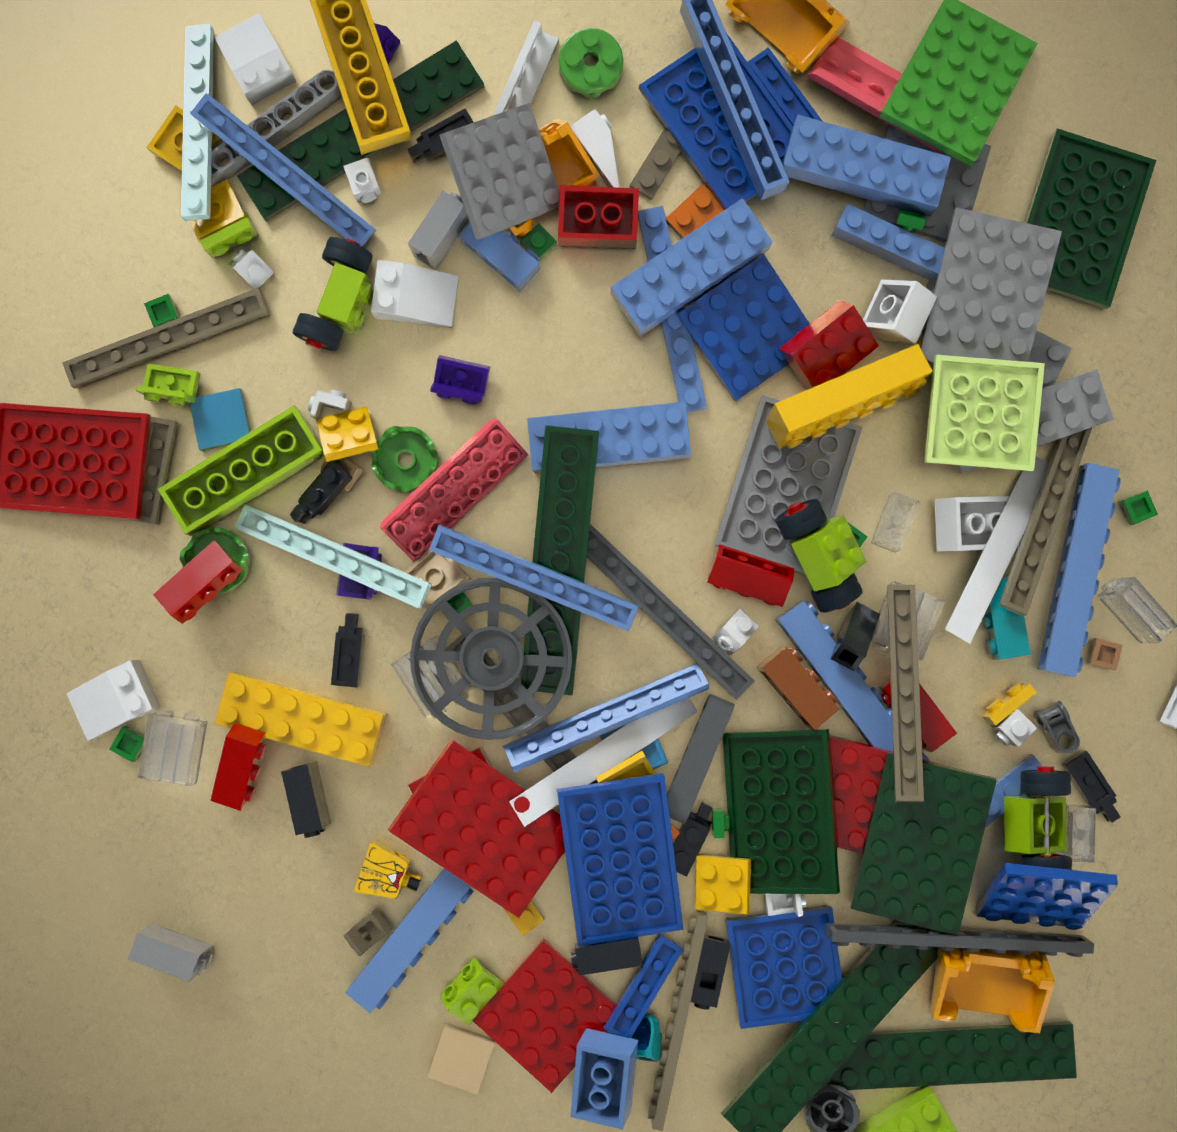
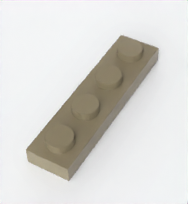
M666 127L630 183V188H639V193L650 200L653 199L682 152Z
M151 417L141 516L140 520H130L158 525L163 497L158 489L164 486L167 481L178 425L176 421Z

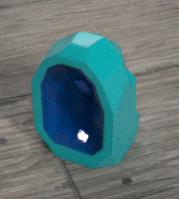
M645 1014L631 1039L638 1040L636 1059L659 1062L662 1054V1033L660 1032L659 1021L655 1015Z

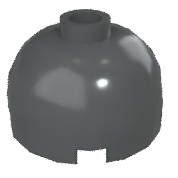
M828 1084L827 1087L820 1088L806 1104L804 1110L806 1125L810 1132H854L860 1117V1111L853 1094L844 1087L835 1084Z

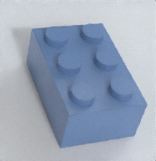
M586 1028L577 1044L571 1117L623 1130L631 1113L638 1040Z

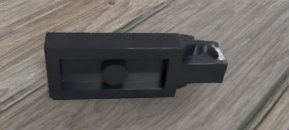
M466 108L421 132V136L416 139L417 144L407 149L414 163L425 157L427 160H430L445 153L440 134L474 123Z
M338 459L330 461L298 500L299 504L290 513L295 522L305 524L309 518L322 515L353 479Z
M346 613L345 626H339L338 632H336L331 685L359 687L364 638L363 628H358L359 614Z
M1087 750L1081 751L1062 764L1065 770L1070 772L1072 781L1095 814L1101 812L1106 821L1111 823L1121 818L1113 806L1117 802L1116 794Z
M703 802L696 814L690 812L685 824L682 823L679 829L681 833L673 841L676 872L686 877L712 824L707 819L713 808Z

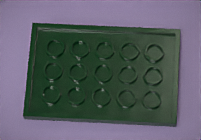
M1058 128L1054 131L1025 221L1028 224L1062 231L1047 290L1104 309L1111 307L1157 160Z
M829 729L723 733L730 857L751 859L750 894L840 893Z
M887 752L851 902V909L958 936L997 780L994 777L922 760L924 802H895L893 753Z

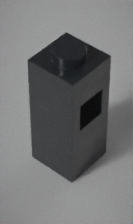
M856 602L845 617L831 660L855 671L867 655L880 613Z
M708 934L704 936L691 1002L697 1008L709 1010L710 1007L717 1008L731 945L726 938Z
M639 937L578 946L575 943V951L571 952L572 967L578 968L579 976L643 966Z

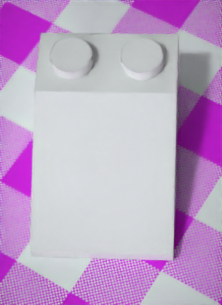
M260 13L214 37L251 105L296 82L291 69Z
M378 260L371 313L376 319L452 328L459 276L406 263Z
M1010 496L934 499L937 552L984 550Z
M130 660L66 693L87 741H91L161 708L140 660Z

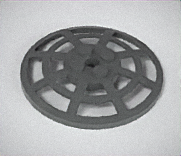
M481 578L464 582L449 589L426 610L417 625L412 639L410 652L411 673L421 701L443 725L471 738L485 740L505 739L520 735L534 728L556 708L565 693L570 679L572 667L571 643L562 618L552 604L543 596L498 578ZM490 586L489 603L472 605L457 613L447 602L454 596L467 590ZM500 587L521 592L535 600L541 607L528 617L519 609L500 603ZM440 609L450 621L440 634L436 650H420V643L425 628L432 616ZM488 611L487 627L473 631L463 620L474 613ZM499 611L511 614L523 623L510 633L498 627ZM547 615L551 617L559 632L563 656H547L544 638L536 626ZM456 627L466 639L460 651H444L447 638ZM529 631L532 632L536 640L539 655L523 654L519 640ZM493 650L498 653L499 661L496 665L488 666L484 663L483 657L487 651ZM419 660L435 661L438 678L446 691L435 703L431 700L423 685L419 670ZM443 661L459 662L464 676L453 686L449 683L445 674ZM522 666H538L535 679L530 687L526 689L517 679ZM546 666L563 667L558 687L550 701L543 708L533 695L543 681ZM472 684L484 690L483 705L472 703L463 698L460 693ZM509 686L519 696L512 702L494 706L495 690ZM454 700L467 710L483 714L482 730L461 725L447 717L442 710ZM524 703L535 714L530 720L516 727L493 731L494 714L512 711Z

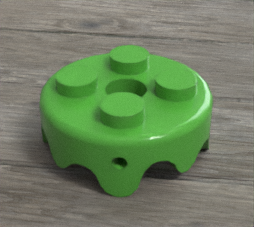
M586 28L574 32L566 39L559 52V73L569 90L580 93L587 99H596L604 91L615 88L623 72V53L619 43L612 35L601 29ZM588 55H594L597 57L598 63L595 66H587L584 63V58Z
M392 426L386 429L383 435L376 441L378 450L372 451V470L385 486L398 492H413L438 467L436 446L426 433L416 427ZM403 453H410L413 457V462L408 467H402L399 464V457Z
M212 527L193 534L188 545L180 552V562L183 567L186 566L215 540L243 570L238 574L235 581L227 584L217 593L222 594L237 588L244 581L250 568V554L245 542L237 534L220 527Z

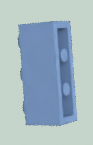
M469 223L459 235L464 245L519 292L540 270L539 257L531 249L527 248L524 250L518 245L520 241L509 231L507 233L500 231L476 240Z

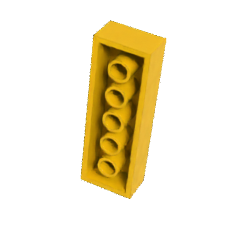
M310 0L361 155L411 140L410 129L367 1Z
M916 344L775 403L765 422L779 449L786 446L789 449L794 448L803 442L802 439L809 436L812 439L820 437L827 432L826 429L833 426L836 429L847 425L850 419L858 416L859 419L865 418L874 412L873 409L878 407L886 409L894 405L897 399L902 397L910 399L920 393L919 389L927 383L926 380L933 371L919 344Z
M229 672L214 724L231 729L234 723H238L265 732L264 738L369 767L374 763L387 713L243 673Z

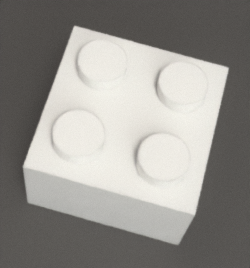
M881 279L863 321L872 335L880 341L916 344L937 296L917 281Z

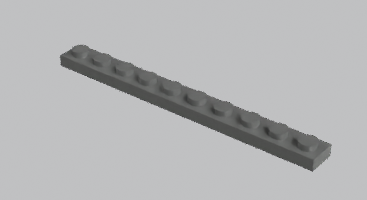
M590 524L587 558L635 604L639 605L643 612L737 700L755 680Z
M825 923L824 932L833 944L838 946L859 943V945L864 947H875L876 944H885L889 948L899 949L902 948V945H911V947L919 950H926L928 946H934L944 951H953L955 947L963 948L969 952H980V949H989L994 953H1006V950H1015V952L1025 955L1032 954V951H1040L1044 955L1056 956L1057 952H1061L1073 957H1082L1083 954L1094 953V943L1083 935L960 930L959 935L955 936L928 928Z

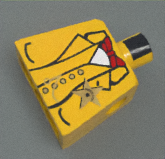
M374 839L369 845L354 892L397 899L402 887L417 892L422 877L408 872L411 863L410 858Z

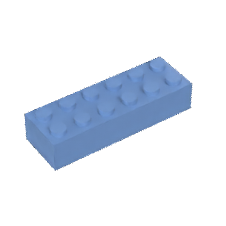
M797 114L782 165L787 176L790 178L931 216L938 207L951 157Z
M742 198L611 286L610 294L640 337L767 252L773 241Z
M686 402L527 418L532 471L535 474H541L545 425L600 431L596 468L691 458Z

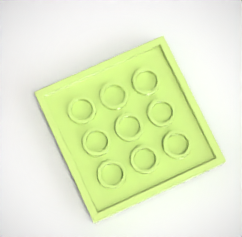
M935 355L924 462L1034 471L1045 363Z

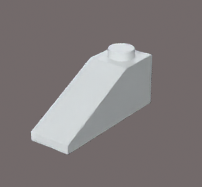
M594 109L570 127L606 186L619 188L610 130L611 124L604 114L599 115L597 110Z

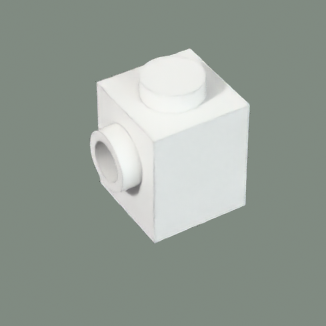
M369 158L344 166L357 202L368 203L374 201L378 195L382 194Z
M1019 709L1013 711L996 726H991L997 732L996 737L1003 744L1019 747L1037 729Z

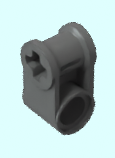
M1061 701L1055 702V706L1042 712L1040 710L1034 712L1036 721L1053 751L1069 754L1078 749L1080 745L1079 736L1075 731L1066 707ZM1063 734L1069 739V744L1066 748H1062L1059 743V739Z

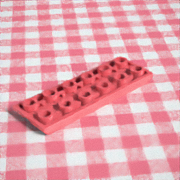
M836 38L823 52L807 77L939 154H943L941 150L879 117L902 73L845 40Z
M497 418L489 420L381 522L380 529L415 562L430 548L438 525L451 528L529 454Z

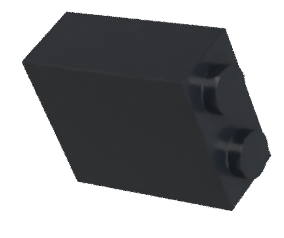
M318 762L303 764L281 771L295 835L304 834V838L320 835L321 832L325 831V827L331 824Z

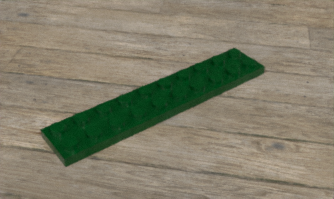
M457 40L393 79L410 132L485 87L484 82ZM344 109L278 151L321 186H325L346 173L345 165L370 158L385 148L361 155L347 110ZM254 165L237 175L266 222L299 202Z
M545 425L532 562L584 583L600 431ZM530 597L528 601V617L541 607ZM545 598L560 615L568 631L572 649V667L564 695H573L581 612ZM547 615L536 625L544 638L547 656H563L559 632L551 617ZM529 631L525 634L523 654L539 655L536 640L532 632ZM522 666L521 684L526 689L530 687L535 679L538 666ZM546 666L543 681L536 692L555 693L563 667Z
M897 920L891 925L898 927H918L916 925L900 922ZM876 944L875 947H871L721 1112L722 1116L738 1132H782L935 962L938 948L928 946L926 950H919L911 947V945H902V948L895 949L889 948L885 944Z
M1070 1021L1043 1023L1040 1034L1021 1032L1013 1025L871 1032L821 1088L827 1087L828 1084H835L847 1090L1077 1078L1073 1024Z

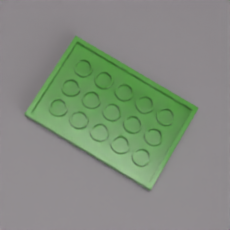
M943 0L879 117L972 167L1038 43L959 0Z

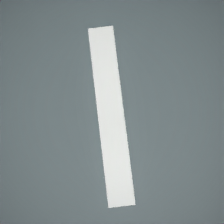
M1037 456L1035 457L1034 471H1022L945 630L969 644L1028 524L1049 464Z
M687 698L628 723L509 801L525 827L559 804L557 789L590 784L596 780L597 776L620 764L698 711L690 698ZM521 796L526 797L530 802L529 809L524 813H519L514 808V801Z

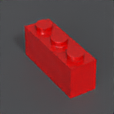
M214 540L153 595L171 617L183 624L192 619L202 606L212 601L217 596V593L227 584L235 581L238 574L243 570L228 552Z
M719 544L709 571L707 583L719 589L737 592L743 597H753L762 600L768 605L783 607L793 583L795 568Z
M889 679L878 688L882 692L883 702L890 708L891 686ZM919 683L922 750L925 749L928 752H933L955 736L957 732Z
M234 723L225 737L210 801L239 811L242 810L246 802L250 803L256 790V787H253L252 784L253 781L257 780L261 770V766L257 764L263 758L267 747L266 744H263L265 732Z

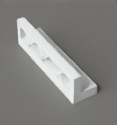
M534 20L493 115L530 103L532 106L559 43V38L542 32L540 22Z

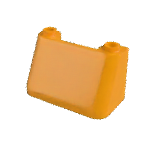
M728 0L725 4L730 9L728 14L738 23L742 20L750 23L782 51L788 59L786 65L797 74L800 71L805 73L850 23L827 0Z
M554 120L542 127L539 131L559 191L560 185L594 186L596 183L595 179L600 177V174L568 122ZM532 218L508 229L514 236L518 234L523 236L533 228L531 224L534 222V219Z
M955 947L953 951L938 949L931 1002L932 1019L943 1022L955 1020L958 1015V1009L1008 1015L1012 1025L1017 1030L1040 1034L1055 984L1047 956L1040 951H1032V954L1025 955L1019 954L1015 950H1006V953H994L989 949H980V952H969L963 948Z

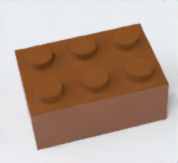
M779 647L756 668L806 727L816 730L839 710L835 704L838 702V699L829 689L825 690L818 684L821 681L811 668L803 667L800 663L803 658L794 648Z

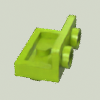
M244 211L246 218L200 240L204 250L212 258L223 255L229 249L239 244L247 243L258 235L247 212Z
M147 364L143 386L137 385L136 391L144 395L143 399L152 402H160V399L169 400L168 403L177 406H184L185 402L195 404L201 373L194 370Z
M474 957L463 967L461 973L444 989L440 999L448 1012L470 1026L473 1022L472 1020L501 989L504 983L496 975L485 969L481 962Z

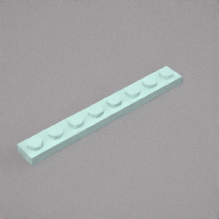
M211 24L185 27L181 218L184 221L210 219L212 131L190 114L205 93L213 97L214 29Z
M244 504L235 525L237 530L416 608L422 609L432 585L429 582L247 504Z

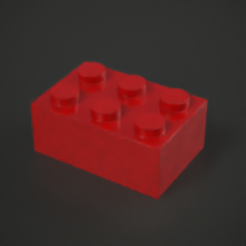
M560 185L558 246L636 249L639 188Z
M839 300L781 346L779 350L803 387L808 390L844 375L878 348L879 345L855 306Z

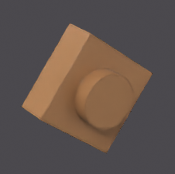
M1094 638L1087 664L1116 671L1123 645Z

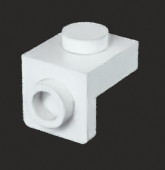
M249 247L238 249L232 255L231 259L233 261L229 264L253 289L259 288L274 273Z
M317 390L316 395L312 396L309 401L308 411H311L310 416L317 419L321 417L323 406L346 412L350 410L351 402L345 398V393L331 390L329 394Z
M739 609L712 638L722 650L732 655L743 646L759 626Z
M764 894L768 916L793 912L797 916H803L802 907H806L804 894Z

